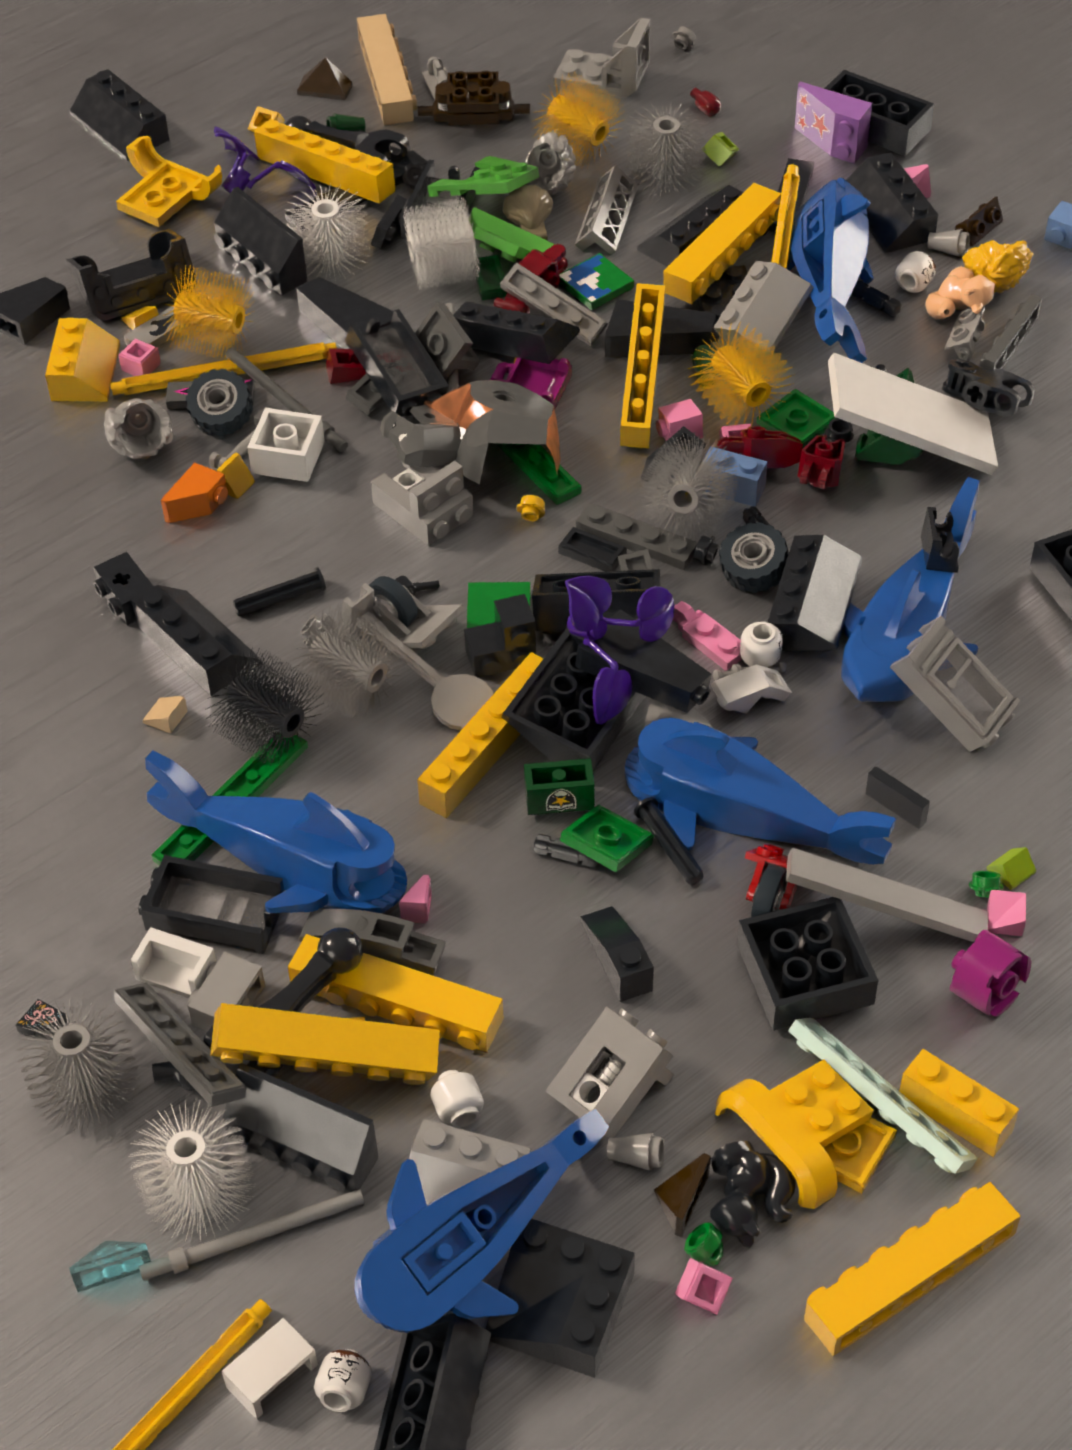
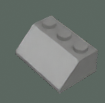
M755 261L713 328L721 335V338L723 334V341L726 343V341L728 342L731 325L729 345H731L737 329L736 341L748 325L746 333L743 332L745 337L752 330L755 331V333H752L754 334L753 338L757 337L758 334L760 336L762 333L760 342L766 340L765 343L768 346L765 347L773 346L776 348L814 287L811 283L777 263Z
M423 1119L410 1150L409 1159L414 1160L416 1163L426 1204H429L457 1188L531 1153V1148Z

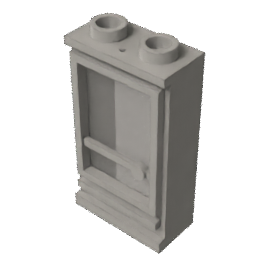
M939 616L919 629L922 636L916 638L907 646L910 653L892 663L890 668L969 752L981 746L988 748L998 739V730L1012 720L1015 715L1012 711L1020 700L1018 697L1013 698L1009 691L966 645L953 634L952 630L945 625L947 621L942 616Z

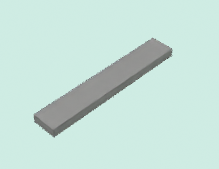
M792 848L788 854L787 882L975 942L976 937L981 931H988V911L796 848Z

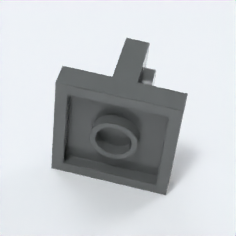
M436 302L415 334L444 379L447 380L454 369L475 370L480 360L471 349L472 341L445 303Z

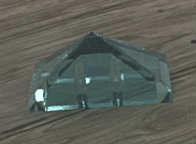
M105 1240L69 1269L78 1293L139 1273V1266L151 1262L146 1243Z

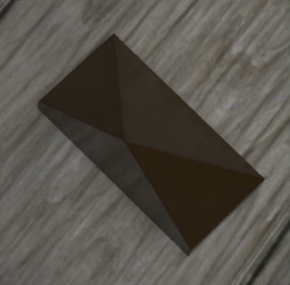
M325 57L304 75L297 89V95L346 100L352 88V81Z
M703 1153L654 1189L674 1234L679 1237L683 1236L710 1175L711 1155Z

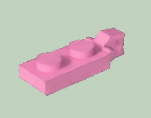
M683 601L674 606L673 621L678 624V629L682 632V638L725 671L729 670L733 664H737L742 660L740 655L741 640L709 615L703 613V611L697 610L695 612L693 607Z

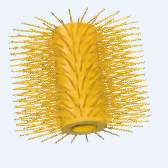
M568 80L569 85H567L566 92L565 86L564 89L562 87V95L558 93V96L552 101L549 100L551 103L548 104L550 105H546L549 106L548 110H543L547 111V114L543 116L546 117L545 119L549 118L548 120L550 121H545L538 127H543L547 124L543 128L544 132L550 124L547 128L550 132L554 129L553 132L557 130L558 136H564L565 134L568 144L573 147V152L577 155L576 158L581 156L584 159L583 156L585 154L586 158L587 156L589 157L590 150L594 156V147L596 146L597 149L598 145L600 156V144L602 143L605 149L603 141L608 138L607 136H611L608 135L609 131L618 130H609V127L613 125L608 124L613 116L607 117V115L611 112L610 109L613 108V102L611 104L610 102L607 103L604 100L605 97L602 99L601 94L599 97L596 96L597 92L594 94L591 91L589 94L586 87L583 91L579 87L580 84L578 86L577 84L576 86L574 85L575 88H573L569 95L573 86L570 88Z
M188 268L187 284H185L184 277L183 288L181 276V293L179 290L176 300L173 301L175 302L174 305H169L174 306V310L171 311L174 315L170 319H176L174 326L176 325L174 328L175 332L178 329L174 345L176 346L179 332V348L183 334L182 342L184 344L187 334L185 347L188 346V339L191 334L189 349L191 348L193 337V344H195L196 338L199 336L196 352L200 338L201 346L205 339L204 350L208 341L206 353H209L211 340L212 348H214V343L217 345L219 343V350L222 340V357L225 345L226 351L228 350L229 343L232 347L233 342L234 348L235 340L238 341L237 334L242 332L244 321H246L245 316H248V314L245 315L246 307H243L245 300L243 301L245 292L242 295L243 286L240 294L238 291L241 279L237 291V284H235L233 292L231 284L228 292L229 280L231 279L229 277L225 289L227 275L221 290L222 284L220 282L218 288L219 279H215L216 274L213 276L211 286L212 272L210 273V281L207 286L209 270H207V278L204 277L205 272L202 274L201 284L200 276L202 271L199 270L197 284L198 269L196 268L194 282H192L193 273L191 271L192 277L189 283L190 269Z
M730 325L728 342L726 341L727 345L724 346L722 334L721 341L723 347L722 345L721 348L715 346L717 351L713 348L711 349L715 352V354H710L713 356L712 359H698L711 360V362L695 366H709L701 370L703 372L695 374H710H708L707 378L700 379L699 382L695 381L694 385L701 382L708 384L706 387L703 386L704 391L706 389L712 390L708 401L713 396L718 397L714 408L717 407L718 402L724 404L721 407L722 409L718 411L721 412L720 418L723 416V411H726L729 407L731 410L728 411L730 413L727 415H732L738 408L737 418H739L741 415L740 411H743L746 406L745 418L747 419L748 409L750 412L751 407H753L752 426L754 410L756 412L755 407L758 406L760 419L761 411L759 406L761 407V404L766 405L765 401L769 404L771 403L767 400L772 398L769 397L771 396L770 394H783L781 392H771V390L780 387L770 386L769 384L779 380L783 381L793 375L783 378L778 376L776 379H773L775 374L781 371L784 372L785 369L789 370L790 367L773 371L776 368L774 365L779 364L777 358L781 353H770L767 356L765 351L769 350V348L771 350L772 347H763L760 350L758 348L759 344H764L766 341L760 342L761 338L752 345L751 341L754 334L747 341V346L743 343L747 338L745 334L742 335V341H739L736 346L738 340L736 341L737 329L732 343L729 345ZM773 354H774V357L776 358V359H775L776 362H775V363L773 362L772 364H770V363L772 362L771 360L773 359L772 357H773Z

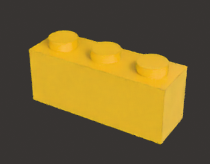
M925 1049L920 1051L902 1074L899 1092L930 1118L990 1156L994 1157L1012 1134L1019 1112L1018 1107Z

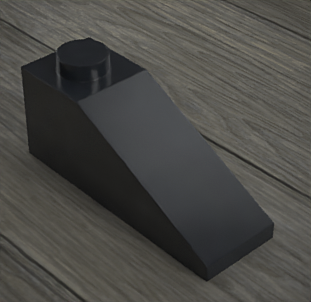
M610 906L580 916V921L619 1001L622 1002L652 992L654 966L638 936L615 908Z

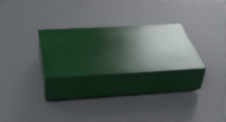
M499 256L478 257V260L476 258L475 262L477 261L478 267L474 276L476 277L481 301L505 298L507 292L500 288V283L505 276Z

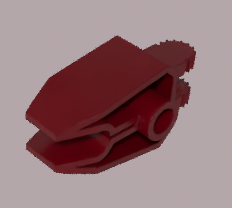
M557 243L543 253L532 249L518 264L555 288H558L560 283L559 274L568 268V261L564 257L566 256L565 246ZM507 292L505 299L514 296Z
M749 426L748 429L741 430V436H722L717 446L719 449L767 461V468H787L800 462L803 443H801L799 438L784 431H771L760 426Z
M817 435L802 449L797 475L801 484L807 485L809 482L812 486L822 489L838 486L845 447L843 439L828 443V436Z

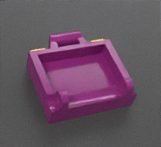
M515 357L514 363L500 362L490 380L521 385L552 403L554 409H556L572 377V365H570V361L566 358L554 359L550 364ZM509 373L506 380H504L505 374Z

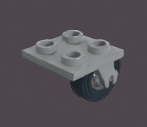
M380 576L369 584L374 589V616L382 621L389 632L394 633V636L409 648L425 649L434 644L437 640L436 636L441 631L453 626L457 622L456 617L465 610L462 604L424 606L405 586L388 576Z

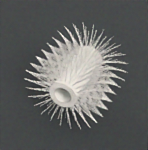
M325 189V199H323L321 190L322 200L318 199L315 202L313 199L314 204L306 203L311 209L305 207L301 209H287L290 212L293 210L306 211L298 214L297 212L301 211L292 212L295 213L294 215L299 216L288 215L291 217H303L290 218L292 223L300 225H293L288 222V225L296 226L291 229L295 233H300L298 234L299 236L305 237L302 238L304 239V254H309L305 255L307 256L305 261L308 258H314L306 269L314 265L313 263L318 260L317 262L319 263L313 271L318 266L320 267L321 263L325 265V268L326 265L329 268L332 265L335 277L334 264L339 270L338 263L341 266L343 265L341 261L353 265L347 259H356L355 261H358L359 259L354 256H365L364 253L360 252L362 250L356 249L368 250L370 248L364 245L363 241L356 242L357 239L365 240L366 243L370 239L364 237V232L357 231L365 230L363 228L365 223L357 222L364 220L362 219L365 216L364 213H356L361 210V207L353 206L352 202H349L351 203L349 207H342L346 205L344 203L347 200H342L340 205L337 202L343 194L338 199L336 198V201H333L335 195H333L332 199L330 196L329 200L328 197L326 198ZM351 207H357V208H359V210L356 209L357 211H355V210H353V211H348V210H352V209H349V208H351ZM362 245L365 246V247H363V248H353V247L362 246ZM356 251H357V253H352V254L361 253L360 255H350V254H349V253H351V252H356Z
M466 201L463 209L459 205L457 210L458 203L456 208L454 204V209L450 216L449 213L453 203L451 208L449 204L446 213L444 210L440 213L443 204L440 211L439 207L438 210L436 207L435 211H433L431 206L428 215L426 211L422 214L425 208L424 205L422 212L420 210L417 218L416 215L419 212V208L416 212V206L415 215L411 221L410 218L414 213V208L409 218L406 219L405 224L408 227L406 232L409 234L408 236L406 235L408 254H410L414 272L416 271L415 280L421 275V278L417 281V286L422 276L426 275L422 280L424 283L427 275L431 274L425 286L427 282L429 284L433 273L437 271L430 282L431 286L432 281L438 276L435 282L436 286L438 279L440 282V277L444 270L446 271L441 279V283L443 278L445 279L446 275L449 274L446 279L447 283L449 276L451 279V274L455 267L456 270L452 280L455 275V279L457 276L458 281L460 273L462 276V271L466 264L467 267L463 277L465 272L466 276L468 273V278L471 270L473 273V269L477 264V261L475 262L477 256L475 257L476 242L474 238L475 233H473L469 222V215L467 218V209L464 212Z
M185 1100V1125L184 1120H182L183 1114L181 1115L183 1131L180 1130L175 1116L179 1133H177L173 1126L171 1131L174 1136L169 1131L170 1136L163 1127L154 1121L163 1130L161 1132L165 1134L164 1137L168 1141L158 1134L155 1136L149 1133L152 1135L150 1137L154 1140L163 1141L167 1146L161 1143L158 1145L153 1141L149 1144H135L157 1147L158 1149L162 1148L166 1151L159 1152L155 1150L156 1152L148 1150L150 1152L130 1155H159L162 1157L156 1160L133 1162L141 1163L133 1164L137 1167L149 1165V1163L161 1164L157 1165L158 1167L142 1169L148 1171H136L141 1173H134L140 1176L138 1180L145 1181L137 1182L143 1183L144 1186L141 1187L143 1188L141 1190H145L148 1194L156 1192L159 1188L161 1191L163 1188H169L160 1196L158 1194V1196L145 1197L154 1203L162 1196H165V1198L168 1196L169 1198L170 1195H173L165 1203L150 1208L156 1212L157 1208L161 1209L165 1204L167 1205L171 1202L173 1204L176 1200L175 1205L172 1208L170 1206L168 1211L160 1215L161 1217H164L168 1212H173L175 1207L180 1205L179 1211L174 1217L172 1216L171 1220L175 1221L178 1215L180 1217L183 1210L181 1222H184L185 1218L187 1222L191 1208L188 1232L192 1218L194 1226L195 1212L197 1210V1233L199 1212L201 1241V1220L202 1222L204 1221L203 1209L206 1211L210 1225L211 1222L206 1208H209L215 1219V1214L217 1216L218 1214L212 1207L214 1204L223 1215L225 1214L234 1223L222 1210L224 1208L218 1200L230 1207L228 1204L232 1205L234 1203L227 1201L229 1200L227 1197L233 1199L232 1197L246 1196L237 1193H225L219 1189L238 1191L236 1189L255 1186L239 1184V1186H228L225 1184V1182L231 1184L228 1182L231 1180L251 1179L243 1178L250 1177L246 1174L235 1178L224 1177L236 1170H250L244 1168H251L246 1166L249 1165L247 1164L249 1159L243 1158L248 1157L238 1154V1152L241 1153L243 1151L236 1147L226 1153H223V1151L218 1152L229 1144L235 1145L244 1142H240L238 1139L235 1140V1137L232 1135L225 1143L221 1144L220 1142L217 1145L222 1137L224 1139V1136L235 1133L232 1129L227 1133H221L219 1137L217 1135L215 1139L209 1140L214 1133L216 1134V1131L222 1130V1127L227 1125L226 1123H223L221 1126L219 1124L215 1130L213 1129L211 1133L209 1131L206 1136L207 1129L211 1125L213 1127L214 1122L223 1113L218 1117L216 1116L212 1122L210 1121L204 1130L203 1122H205L207 1115L205 1118L203 1116L201 1123L199 1119L195 1132L197 1112L194 1122L193 1114L192 1121L190 1117L191 1127L189 1131L188 1109L187 1131ZM203 1124L202 1129H201V1133L199 1134V1129H200L201 1125ZM227 1154L235 1156L229 1161H220ZM243 1162L238 1163L240 1165H237L234 1169H222L228 1164ZM151 1172H162L160 1175H157L158 1177L156 1178L141 1179L142 1177L151 1178L144 1177ZM156 1180H166L160 1186L152 1185ZM218 1194L222 1195L227 1200L222 1199Z

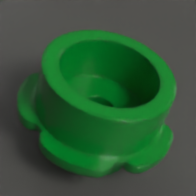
M993 871L973 872L972 881L969 882L970 888L979 897L989 898L991 890H1002L1004 888V885L1000 883L1001 875Z

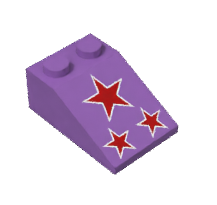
M799 82L795 129L831 157L855 164L868 146L872 103Z

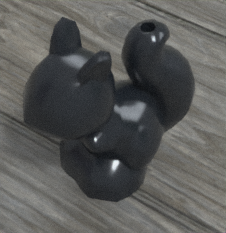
M750 1141L732 1142L714 1152L711 1158V1167L715 1173L727 1176V1184L724 1187V1195L726 1197L714 1205L710 1210V1217L724 1233L736 1236L745 1247L751 1248L754 1244V1236H758L761 1233L757 1224V1207L753 1200L759 1195L765 1194V1208L769 1217L779 1223L787 1222L792 1218L793 1211L786 1208L785 1205L794 1195L796 1179L776 1155L755 1151Z

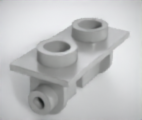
M434 56L428 61V71L422 72V75L435 100V87L439 83L447 82L448 70L446 67L443 68L442 60Z
M985 306L979 314H974L971 308L959 314L946 343L945 350L954 348L958 357L962 360H967L973 356L976 346L975 342H978L981 332L985 328V322L982 318L986 309Z

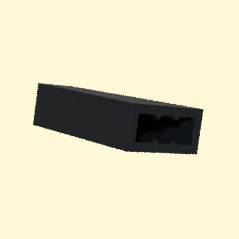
M317 277L296 288L299 310L343 349H351L345 343L349 323L355 322L361 333L366 332L368 322L372 318H378L381 323L380 328L389 326L391 323L393 310L321 277Z
M616 300L605 334V357L621 358L628 357L634 301ZM664 306L659 356L694 354V350L697 347L707 344L712 346V342H718L720 335L713 328L716 324L717 313Z
M621 609L610 618L635 620ZM607 624L605 635L600 639L594 640L603 651L618 663V670L628 671L631 676L632 691L686 713L696 704L702 705L710 695L711 689L709 685L712 674L662 638L652 642L642 640L639 635V626ZM583 642L578 645L575 665L577 668L595 676L598 675L602 668H611L590 646L584 645Z

